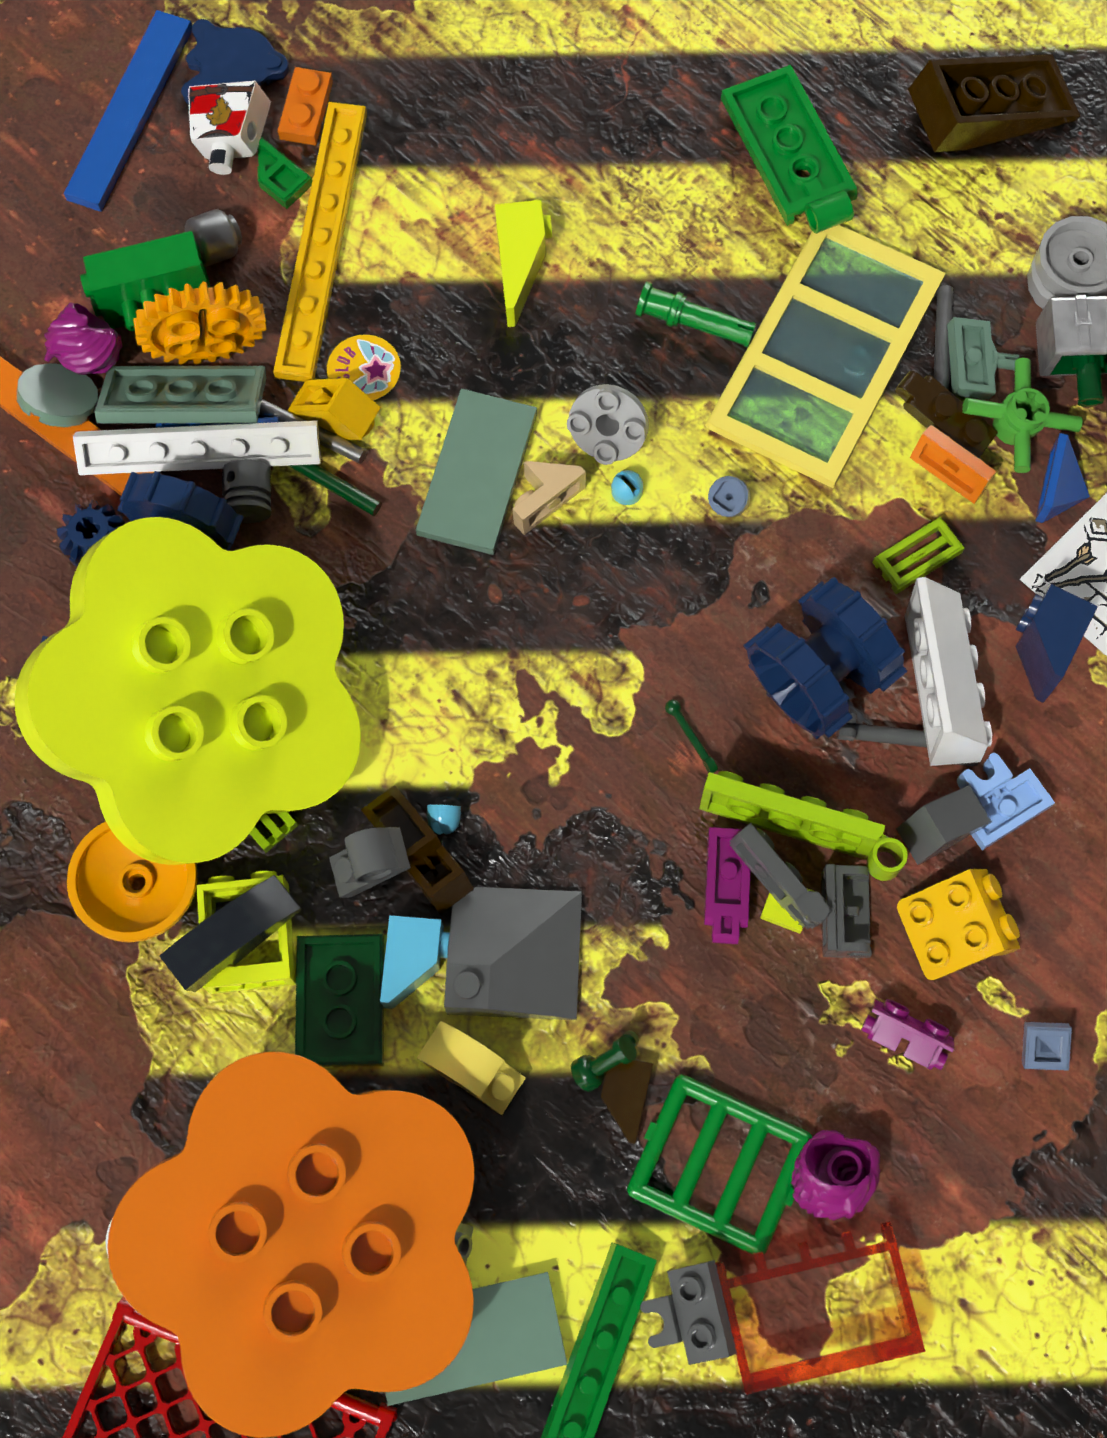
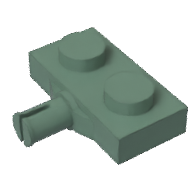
M953 317L947 324L952 393L959 397L989 400L996 393L994 376L996 369L1015 371V360L1019 358V355L997 352L991 338L990 321Z

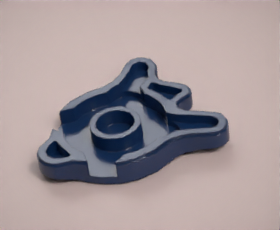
M199 19L192 25L193 36L197 44L186 56L188 67L191 70L199 71V74L182 86L181 92L185 102L189 104V86L256 81L259 86L266 82L268 86L272 82L286 77L289 71L288 61L283 54L277 52L262 34L255 30L241 27L220 28L208 20Z

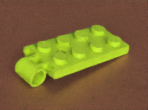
M719 771L718 775L711 772L708 774L699 807L700 810L746 824L751 823L753 826L864 860L867 858L869 873L880 881H888L895 878L907 862L908 853L904 844L897 839L884 835L885 825L869 821V816L863 812L853 809H844L843 812L826 808L827 804L820 799L810 796H803L801 800L784 795L785 791L780 787L764 783L760 784L759 787L744 783L741 776L727 771ZM877 853H890L896 860V867L889 868L883 866L877 858Z

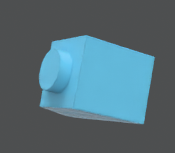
M389 915L380 1003L384 1008L393 1009L440 970L441 958H447L450 936L449 932H444L442 920Z

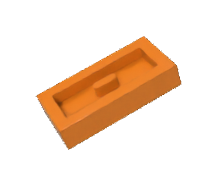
M295 67L278 127L280 140L317 145L333 84L332 73Z
M930 425L923 432L910 456L913 461L973 504L983 495L997 472L933 425Z

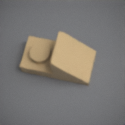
M534 461L524 462L525 478L536 491L529 490L525 492L515 502V507L513 508L514 525L523 535L528 533L586 488V471L581 466Z

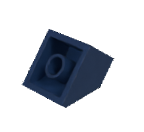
M1053 584L1049 586L1043 597L1035 594L1015 629L1022 633L1015 647L1036 700L1042 703L1045 702L1064 677L1098 606Z

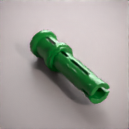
M646 281L635 315L641 317L643 314L666 321L667 326L677 327L679 323L736 342L745 347L749 346L756 326L755 322H749L687 301V296H684V293L677 292L674 295L654 288L651 282Z

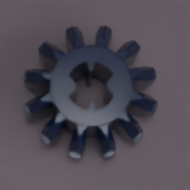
M91 500L87 509H83L80 504L75 503L76 514L73 516L62 514V520L66 526L57 528V535L62 540L59 548L64 555L70 556L69 559L73 565L78 566L85 553L97 541L126 524L122 516L115 515L116 512L111 505L106 504L101 508L97 501Z

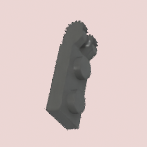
M750 823L729 841L732 849L781 907L795 921L799 922L798 925H801L802 928L813 929L826 921V918L829 917L830 906H827V902L823 901L824 898L819 892L807 891L802 884L803 879L799 871L792 864L784 863L773 850L775 848L774 843L761 829L756 830Z

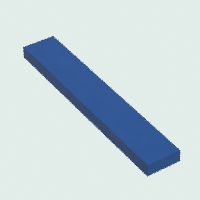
M156 10L64 191L67 201L102 212L192 32L190 20Z

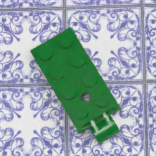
M791 65L722 90L721 100L787 226L794 223V216L804 212L808 224L815 234L853 220L854 211L851 201L857 199V187ZM806 170L810 176L802 178L797 176L796 172Z

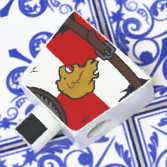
M256 81L189 86L191 141L204 158L209 159V169L212 172L220 175L230 174L232 172L233 158L252 157L257 152L271 101Z

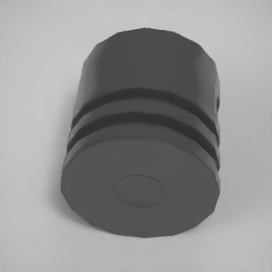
M249 459L235 460L225 464L222 468L223 498L227 500L226 503L237 514L244 517L242 523H257L265 521L271 516V469L264 462Z

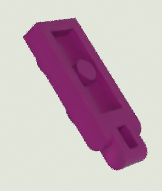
M709 827L704 925L712 926V943L738 944L739 928L748 927L750 869L729 845V841L743 829Z

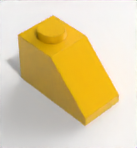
M348 378L306 380L287 411L307 421L318 420L319 427L346 440H362L374 427V418L381 407Z

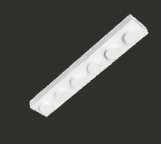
M318 420L78 431L73 436L79 475L222 469L225 464L231 461L245 459L264 462L269 466L320 464L321 462Z

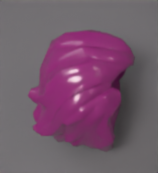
M69 303L59 313L57 319L51 322V326L47 329L48 332L44 333V337L47 340L45 342V349L47 351L44 360L50 362L53 357H56L63 367L80 375L106 373L120 359V349L123 348L120 334L110 328L106 321L99 319L88 311L86 307L78 303Z
M822 1130L816 1133L804 1145L794 1163L795 1167L792 1172L791 1183L794 1186L793 1198L802 1209H806L807 1213L813 1214L815 1218H828L833 1221L843 1217L847 1219L852 1218L855 1213L863 1211V1208L878 1186L880 1178V1153L878 1149L865 1140L844 1138V1134L838 1131Z

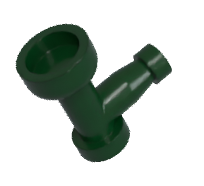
M626 1031L621 1037L613 1041L612 1047L596 1058L590 1055H582L575 1059L571 1064V1073L578 1086L587 1092H591L603 1083L605 1072L620 1063L629 1064L637 1057L635 1047L639 1043L638 1035L633 1031Z

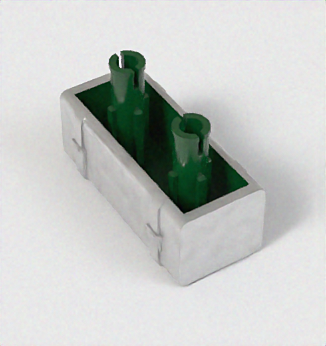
M1074 295L1073 297L1050 298L1036 321L1040 376L1076 375L1078 405L1082 407L1100 405L1104 401L1101 374H1107V296L1086 297V295Z

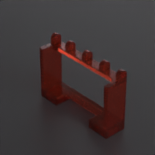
M890 1221L880 1224L884 1242L856 1248L851 1231L841 1233L844 1252L814 1259L811 1258L807 1241L797 1243L801 1262L767 1269L765 1258L761 1251L753 1253L757 1272L727 1279V1271L723 1261L715 1262L737 1354L733 1355L742 1393L745 1395L926 1352ZM883 1252L904 1331L903 1335L786 1364L781 1363L749 1371L730 1288Z

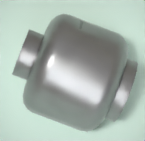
M214 209L191 217L186 221L185 232L193 231L205 266L230 259L237 254L238 245L242 243V235L238 223L232 215H226L223 211Z

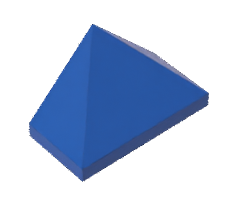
M1060 433L1050 450L1035 521L1040 523L1048 521L1090 497L1071 442L1066 434Z

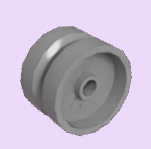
M1070 216L1055 222L1044 233L1027 274L1028 290L1039 307L1044 309L1049 299L1056 297H1073L1074 295H1086V297L1107 296V223L1089 216Z

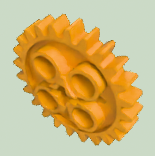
M202 282L199 288L194 289L191 285L185 284L183 291L168 288V296L155 294V302L144 301V309L136 310L137 318H133L137 345H142V352H151L152 358L163 356L166 363L176 358L179 361V365L184 364L187 360H193L195 365H199L202 359L215 362L218 356L230 359L231 352L242 354L244 353L243 346L254 347V339H262V331H266L263 304H260L259 297H251L250 290L239 292L238 285L224 289L223 282H219L213 288H208L206 282ZM203 309L201 311L202 337L200 338V325L198 316L199 311Z

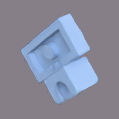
M996 753L990 754L983 764L988 780L978 778L970 769L964 770L957 778V784L960 789L968 785L972 787L992 821L991 824L971 835L981 850L986 849L1051 808L1055 803L1030 768L1012 779L1013 774Z

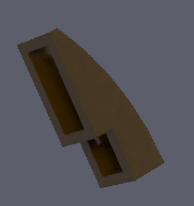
M395 785L361 809L373 828L400 827L410 864V869L406 870V872L439 914L445 912L474 890L463 869L444 848L437 835Z

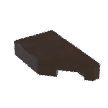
M637 1059L629 1064L620 1063L607 1071L601 1093L603 1103L619 1126L628 1144L632 1145L636 1143L653 1063Z

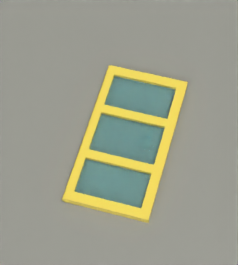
M841 225L817 234L812 231L705 424L706 428L834 488L946 273Z

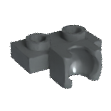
M715 1260L667 1271L672 1294L643 1301L640 1305L643 1313L656 1312L664 1321L661 1333L653 1335L648 1339L649 1346L657 1348L684 1342L689 1365L736 1355V1346Z

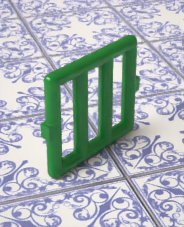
M681 1074L674 1079L656 1122H651L644 1136L647 1143L627 1186V1192L630 1197L760 1257L766 1254L785 1207H791L794 1201V1186L791 1184L792 1172L795 1167L794 1163L804 1145L812 1138V1135L802 1128L687 1075ZM688 1095L711 1107L675 1191L670 1196L649 1186L648 1183L684 1100ZM729 1114L751 1124V1127L713 1215H710L689 1205V1201L726 1115ZM770 1133L792 1143L753 1235L730 1224V1220L766 1135Z

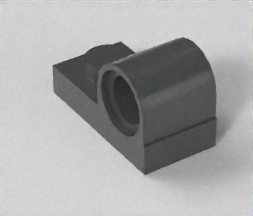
M400 827L369 828L350 834L344 839L346 849L329 857L339 898L353 897L410 869Z

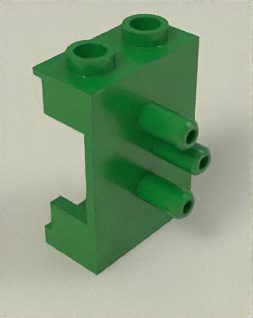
M193 231L84 256L86 273L80 274L84 293L87 298L90 297L95 316H103L112 329L126 326L130 331H135L133 318H137L136 310L144 309V301L155 302V294L168 296V288L183 291L185 284L191 285L194 289L199 288L202 282H206L208 288H211L207 270Z

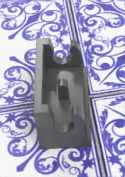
M826 864L821 872V896L824 898L823 901L827 902V906H830V913L826 921L822 922L823 957L870 958L868 867Z

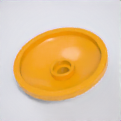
M106 821L96 826L82 839L72 855L67 873L69 899L80 920L95 933L119 942L144 941L169 930L186 913L193 900L197 885L196 863L166 865L146 860L125 847L116 838ZM139 877L145 878V886L140 890H133L132 884L134 880Z

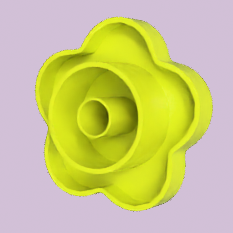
M147 517L128 522L97 541L82 557L72 580L70 619L68 624L44 640L31 653L21 669L15 689V713L21 733L32 751L49 767L70 778L86 782L95 789L101 811L109 828L116 838L136 855L151 862L166 865L200 863L218 858L237 847L253 830L264 813L290 812L319 805L335 795L345 785L354 771L360 752L361 730L354 703L335 672V664L341 649L344 630L342 606L337 591L330 578L314 561L290 548L277 545H256L235 551H227L200 530L178 520Z

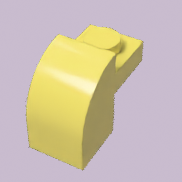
M442 1021L417 1056V1059L446 1080L463 1088L501 1115L526 1078L505 1063V1060L467 1034Z

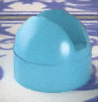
M623 470L617 473L611 484L613 498L622 505H632L638 502L643 494V481L639 474L633 470ZM627 479L636 490L632 492L623 480Z
M427 805V822L433 832L439 835L443 833L447 835L456 830L460 822L461 806Z

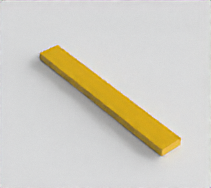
M335 102L328 103L273 371L277 379L301 382L315 379L367 117L366 106Z

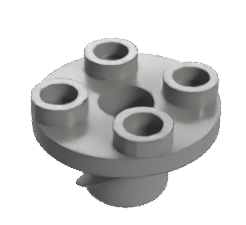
M608 384L596 385L583 391L573 403L566 423L567 429L576 444L585 453L604 465H609L614 461H621L634 455L643 445L649 428L646 410L639 399L622 387Z

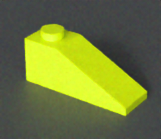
M541 200L495 204L508 327H515L546 255L545 239L552 238L550 214L543 215Z

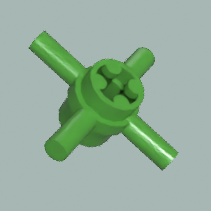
M1028 358L1015 360L1014 392L1009 394L1002 403L965 398L962 408L964 414L994 418L993 428L998 432L996 436L1002 442L1014 445V471L1018 473H1026L1031 470V438L1036 436L1043 427L1079 432L1083 423L1080 416L1050 412L1049 402L1046 397L1038 390L1031 388V360Z

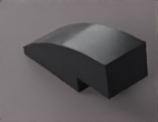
M273 875L208 917L165 950L159 957L184 990L197 992L229 964L236 965L301 911L302 908L280 880Z

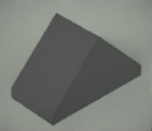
M968 785L924 805L898 826L896 830L916 864L921 865L991 824L992 821L972 787Z

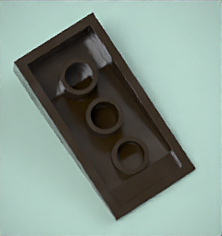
M1053 54L930 59L908 88L934 152L968 150L1073 122L1080 117Z

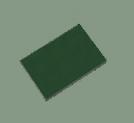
M383 934L297 936L296 1055L305 1057L322 1067L384 1065V1007L380 1003L384 969Z

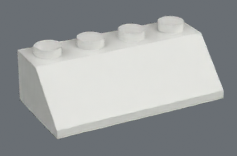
M926 577L917 578L905 613V621L930 766L981 762L987 747L992 745V729L990 722L984 721L981 708L985 706V691L983 684L977 683L974 670L978 668V653L976 646L970 645L968 633L971 631L970 611L968 608H963L959 592Z

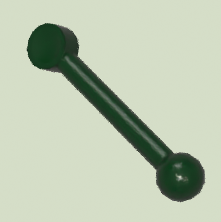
M674 699L669 700L665 705L666 712L675 717L702 759L708 773L718 771L715 761L708 755L681 713L680 702Z

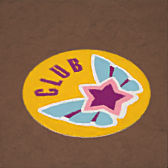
M356 335L342 341L332 351L327 363L328 379L348 378L372 400L379 399L389 393L396 385L401 371L400 359L394 347L386 340L373 335Z

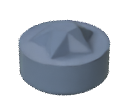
M721 477L709 489V504L721 516H739L747 509L750 503L749 488L742 480L736 477Z

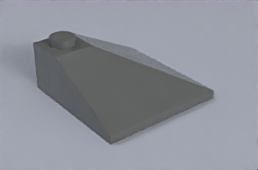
M474 887L472 892L455 903L452 907L446 966L444 1008L447 1015L577 1020L582 891Z

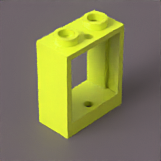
M275 871L254 872L251 874V879L234 881L233 876L211 877L208 879L209 884L196 885L199 924L216 913V903L233 901L273 875L280 880L288 892L289 884L283 875L277 876ZM291 919L278 929L279 962L226 967L205 984L203 988L210 994L296 985Z

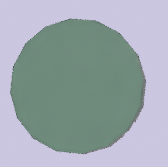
M40 364L25 370L19 377L16 401L27 415L30 416L33 413L40 417L39 422L49 426L70 427L86 422L87 417L91 414L93 416L98 402V389L88 376L69 371L61 364Z

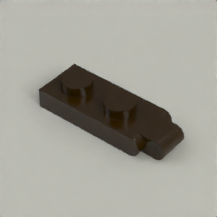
M911 370L895 389L896 393L906 401L903 404L904 409L925 428L933 425L977 458H980L998 434L980 416L964 414L962 411L963 402L932 376L927 375L923 378L919 373Z

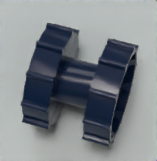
M158 471L142 474L131 472L117 510L124 513L131 521L147 517H162L184 522L206 534L217 545L227 551H230L244 518L226 503V499L219 498L211 492L196 486L192 481L186 482L162 475Z
M832 577L826 583L821 581L798 600L802 606L804 617L802 622L811 633L805 640L784 629L778 622L772 628L766 626L743 645L747 650L750 662L748 666L754 671L759 682L766 690L767 696L771 697L790 717L793 724H798L804 730L811 733L815 739L824 734L830 738L853 718L849 713L847 702L849 697L839 685L844 678H850L872 694L878 688L884 692L907 673L906 668L903 666V653H905V650L899 646L895 636L886 624L887 620L881 618L874 608L861 597L859 591L855 592L848 586L839 583L835 577Z

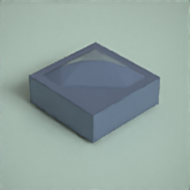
M1024 1022L1022 1065L1024 1069L1069 1070L1071 1026L1068 1023Z

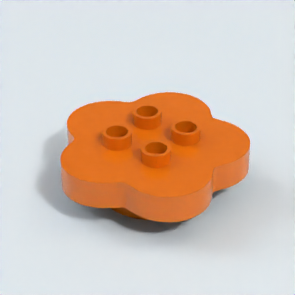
M263 1052L248 1055L226 1066L204 1088L192 1112L184 1148L174 1156L148 1169L131 1185L123 1196L113 1216L108 1235V1259L114 1281L126 1301L138 1313L151 1322L172 1331L177 1336L180 1343L184 1376L194 1399L212 1420L237 1434L266 1438L297 1431L319 1418L349 1389L396 1392L422 1385L440 1374L458 1355L467 1338L472 1322V1283L454 1239L456 1230L466 1213L473 1192L474 1162L470 1144L454 1117L443 1107L426 1097L399 1090H375L352 1094L325 1068L305 1057L286 1052Z

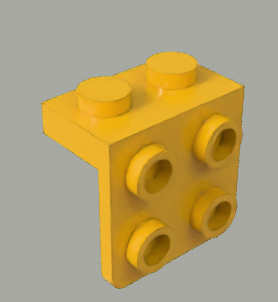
M987 869L966 870L898 902L897 910L927 979L936 980L989 957L1007 955L1021 949L1017 938L1020 937L1018 926L1013 917L1005 913L999 899L1002 897L1000 884L993 874H988Z

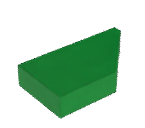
M260 138L258 145L259 186L284 208L288 209L312 186V177L264 138Z

